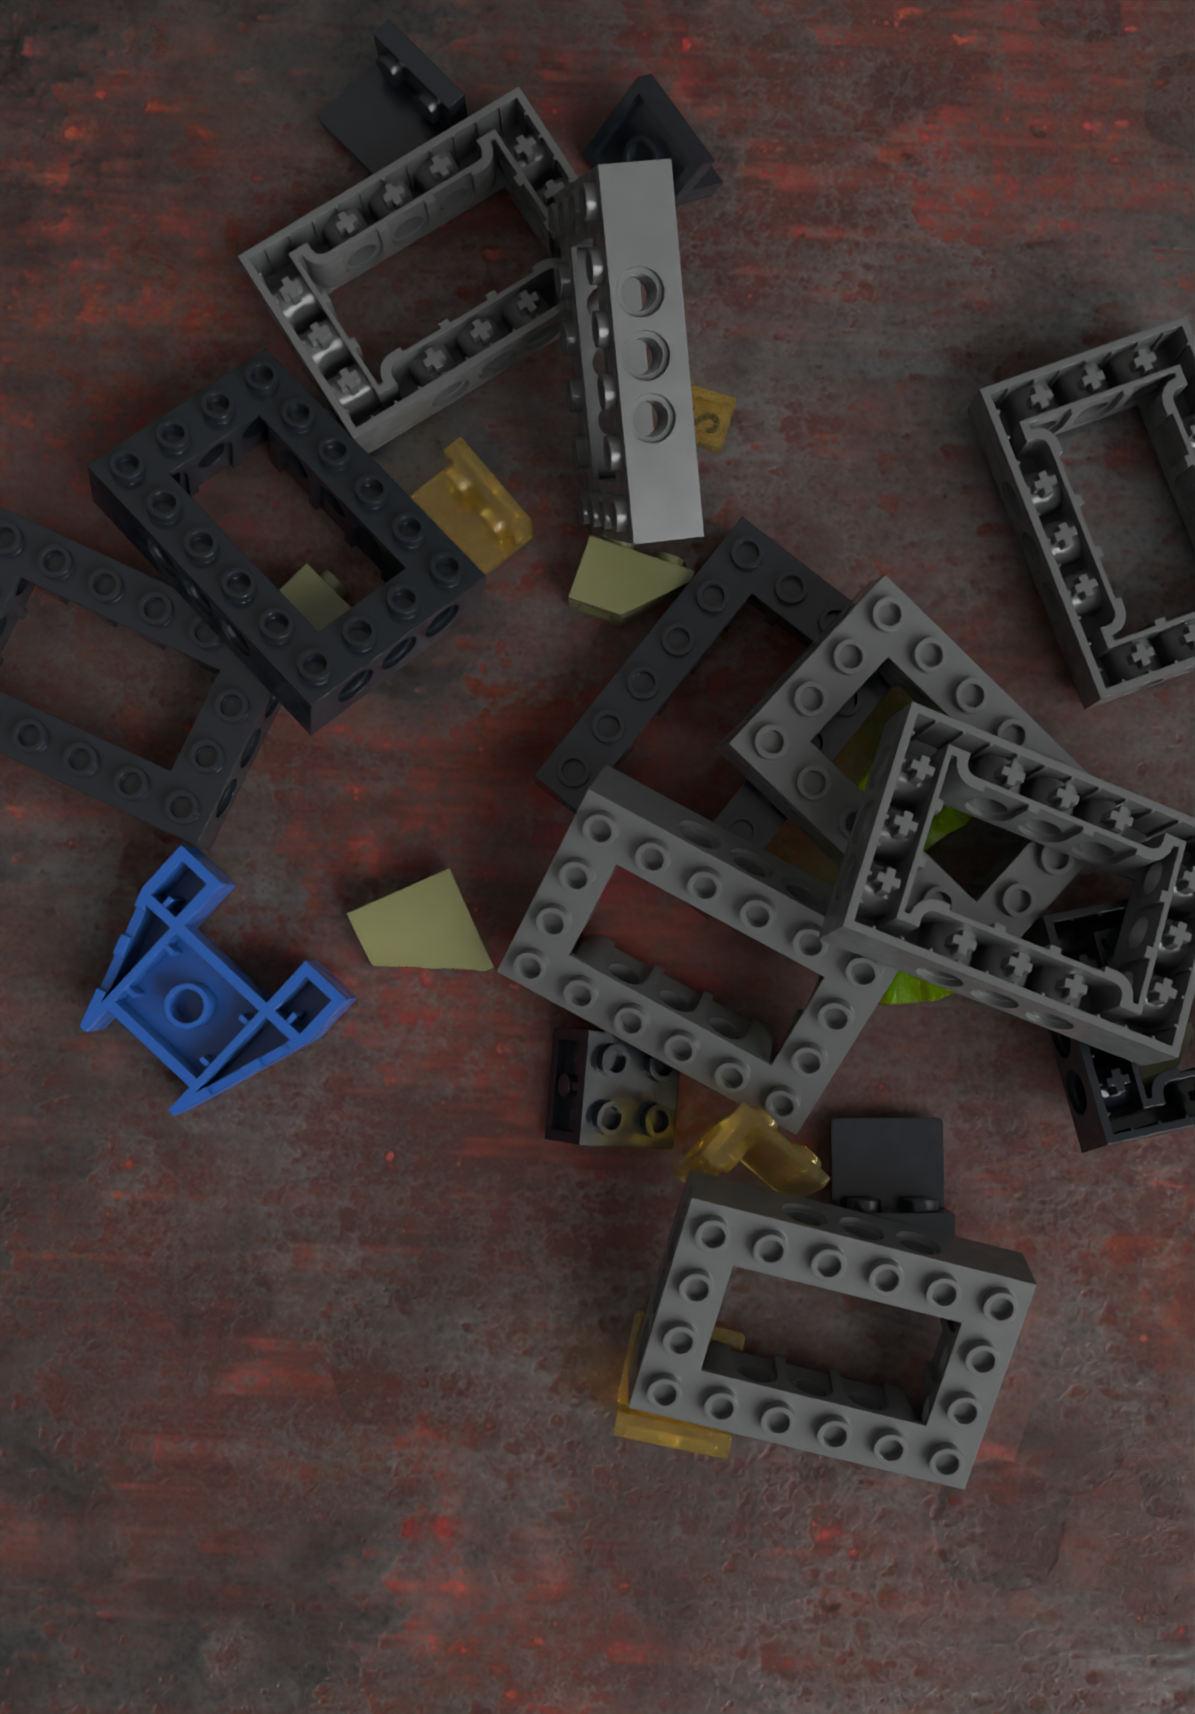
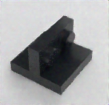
M652 74L637 77L582 152L592 168L598 164L671 159L676 209L679 205L712 197L723 183L712 167V164L715 162L714 158Z

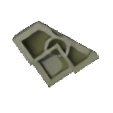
M450 868L347 913L372 966L460 969L485 972L494 968Z

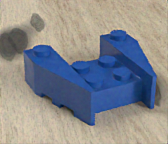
M180 845L142 887L134 904L137 907L125 933L120 935L113 951L115 955L100 988H96L79 1026L84 1032L103 1030L116 1018L189 1087L169 1108L168 1111L173 1116L192 1110L320 1039L358 998L318 960L305 961L272 997L266 993L198 929L237 884L196 847Z

